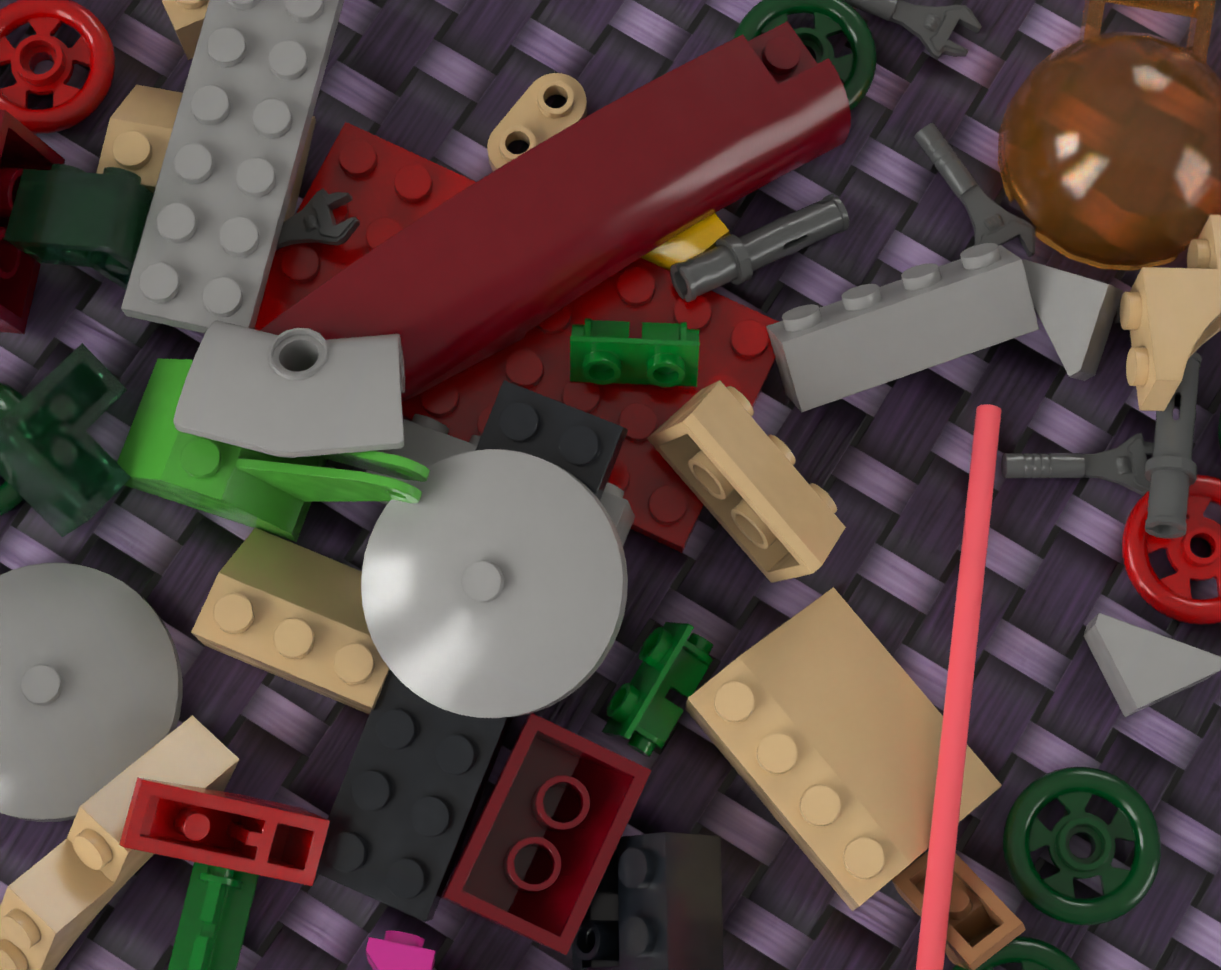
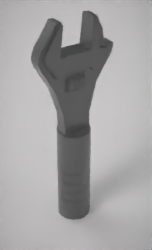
M844 0L854 8H859L864 12L901 25L918 37L930 55L936 60L942 54L953 57H965L967 55L968 49L949 40L957 23L975 33H979L982 27L971 9L966 5L934 7L914 5L902 0Z
M934 122L917 132L914 136L915 140L925 151L957 198L966 207L974 228V246L984 243H995L999 246L1018 237L1028 257L1035 254L1034 227L1029 222L1004 210L984 193Z
M324 189L318 191L301 211L283 222L276 250L301 243H321L336 246L345 243L359 227L360 221L353 216L337 224L333 210L352 201V196L349 193L342 192L328 194Z
M1142 433L1132 436L1117 448L1096 454L1004 453L1001 461V471L1003 478H1099L1122 485L1143 496L1150 489V482L1146 480L1144 472L1145 463L1147 462L1146 456H1153L1154 443L1145 442Z

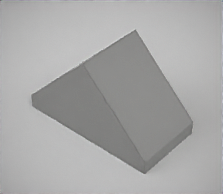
M1025 259L1022 260L1033 306L1068 376L1082 381L1095 376L1123 290L1107 283Z
M1098 613L1087 624L1083 635L1124 717L1203 682L1221 670V656L1102 613Z

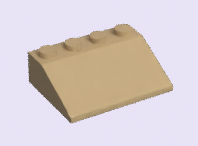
M834 587L737 657L687 698L685 710L851 911L860 907L929 848L943 715ZM968 745L966 748L959 822L1002 786Z

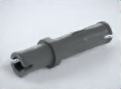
M830 194L818 202L780 217L740 237L733 234L724 236L716 241L715 248L671 266L670 276L674 288L682 299L690 302L695 300L696 297L728 282L739 285L752 278L753 271L785 256L792 255L829 236L848 230L849 216L840 198H834V194Z
M1196 352L1188 359L1182 381L1165 411H1156L1153 457L1145 463L1144 476L1150 482L1148 517L1145 521V531L1159 538H1179L1184 536L1187 531L1186 515L1189 486L1197 480L1198 469L1196 463L1192 461L1199 369L1202 358ZM1174 409H1179L1178 420L1173 419Z

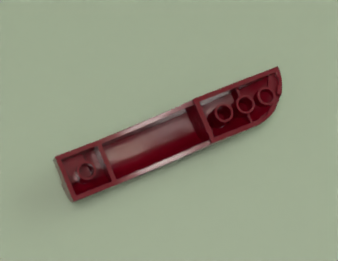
M788 21L750 41H747L742 34L613 101L498 168L371 250L259 331L280 335L286 330L294 328H309L320 333L325 340L400 334L405 370V392L401 393L402 402L522 340L528 331L691 226L749 193L845 143L851 128V113L843 83L829 58L820 63L815 61Z

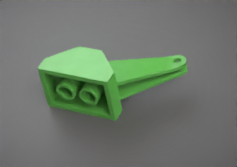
M158 358L112 474L119 484L297 542L311 502L397 500L407 503H419L422 491L406 482L362 471L325 467L327 459L404 480L420 482L427 481L430 470L411 459L378 451L285 458L180 432L175 428L173 419L193 360Z

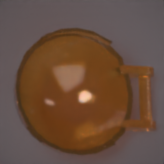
M1085 0L1079 39L1055 50L1038 63L1010 100L999 130L998 165L1005 193L1010 203L1016 199L1022 211L1037 227L1035 229V236L1043 243L1069 259L1100 269L1134 271L1142 267L1165 265L1177 260L1179 253L1188 249L1191 240L1198 239L1209 216L1221 215V80L1206 63L1216 0ZM1105 2L1191 17L1186 49L1174 41L1148 33H1100Z

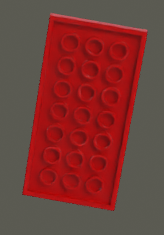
M345 122L296 213L301 211L321 189L326 190L328 194L336 192L349 193L353 200L333 210L336 223L339 224L354 216L360 221V225L342 245L301 243L276 250L254 329L261 330L352 263L476 182ZM639 258L528 331L522 340L427 391L402 402L403 419L412 421L414 414L427 416L449 428L447 435L469 442L472 435L482 436L502 383L505 380L628 429L608 483L624 491L623 499L628 500L635 515L630 529L682 553L705 506L647 438L701 389L719 380L725 387L732 386L740 391L750 402L751 406L754 407L776 362L766 326L779 321L712 290L696 297L693 301L686 302L676 292L671 280L670 271ZM585 318L602 321L630 322L629 338L642 339V322L676 324L687 322V329H699L700 346L697 387H660L656 385L619 383L599 385L591 382H570V336L572 324L585 325Z

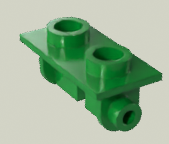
M585 318V325L572 324L570 336V382H591L599 385L619 383L656 385L660 387H697L700 346L699 329H687V322H680V324L642 322V339L629 338L630 322L602 321Z
M665 622L663 627L656 628L648 636L640 650L639 659L643 662L630 683L623 684L613 695L607 708V716L610 718L602 732L609 736L629 740L627 745L646 757H650L655 748L662 750L667 738L684 711L666 699L665 696L670 688L685 698H688L695 692L713 661L709 654L714 645L702 636L691 633L694 627L690 624Z
M194 862L168 970H237L259 875Z

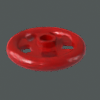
M18 0L0 9V66L11 64L12 74L17 81L15 85L0 89V110H6L34 134H48L66 130L89 117L108 94L115 72L113 43L102 22L87 8L72 0ZM29 23L36 32V35L25 38L16 48H13L6 37L17 28ZM63 23L72 27L81 35L72 48H68L61 40L53 37ZM45 60L54 62L53 67L43 74L34 73L38 63ZM74 64L90 67L88 77L81 89L66 85L73 74ZM30 93L35 95L53 94V107L29 109L27 108L28 95Z
M1197 475L1195 483L1189 486L1186 515L1187 531L1184 536L1179 538H1159L1145 531L1149 491L1146 492L1131 510L1122 537L1124 566L1132 585L1152 608L1169 618L1199 625L1220 623L1221 525L1212 519L1204 517L1203 513L1210 502L1221 506V479L1208 475ZM1192 538H1203L1209 543L1211 548L1209 557L1201 558L1191 551L1190 541ZM1160 549H1166L1169 563L1176 571L1175 574L1163 579H1159L1154 572L1148 555ZM1212 578L1216 579L1218 597L1210 599L1192 598L1190 580L1205 581Z

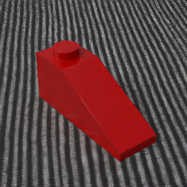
M137 777L119 845L124 848L313 886L330 820L296 806L241 794Z

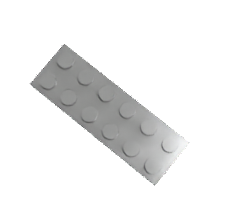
M344 0L209 1L121 306L126 316L200 333H206L211 323L216 320L251 329L255 328Z

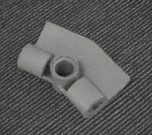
M216 320L207 329L187 374L173 419L175 428L180 432L285 458L400 449L405 445L401 393L405 392V370L400 334L325 340L320 333L309 328H294L286 330L280 335H275Z

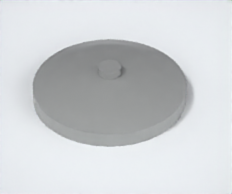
M485 449L457 454L428 467L430 473L427 481L409 480L407 482L422 491L419 503H407L391 499L378 518L370 535L362 566L361 595L365 620L371 638L386 665L406 687L427 702L444 710L476 718H506L530 714L550 707L580 688L595 673L605 660L619 633L625 614L628 575L626 558L617 529L607 510L585 484L561 467L539 457L511 450Z
M41 563L28 565L0 575V813L36 822L74 820L80 805L177 728L183 698L181 664L171 634L162 619L135 590L124 582L97 569L78 564Z

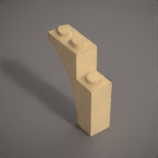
M1210 215L1198 239L1191 240L1187 252V268L1142 267L1130 292L1125 291L1121 297L1120 324L1123 330H1130L1131 348L1129 349L1126 361V376L1128 384L1136 386L1139 410L1165 411L1182 381L1188 359L1202 344L1221 331V215Z
M193 715L80 805L67 839L7 887L0 905V970H55L70 947L98 913L154 855V853L124 848L119 845L137 777L224 792L239 762V758Z

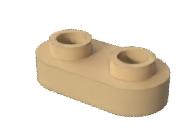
M550 73L539 77L531 84L492 131L488 139V158L493 172L522 155L513 154L507 150L511 142L515 140L526 142L529 145L528 151L586 117V94L576 79L562 73ZM552 95H561L567 100L566 104L560 108H551L546 105L545 101Z

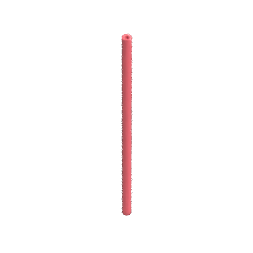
M990 404L979 405L976 408L916 970H943L1002 412L1001 408Z

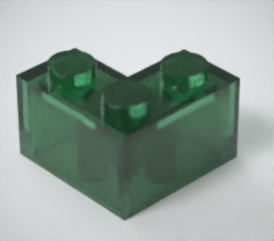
M53 164L51 170L23 169L4 240L39 263L91 267L126 290L154 193L141 185L142 179L140 176L131 171L116 167L104 168L103 174L86 173L79 168L66 164Z
M83 343L58 362L0 417V475L61 537L89 521L131 478L86 432L127 389Z

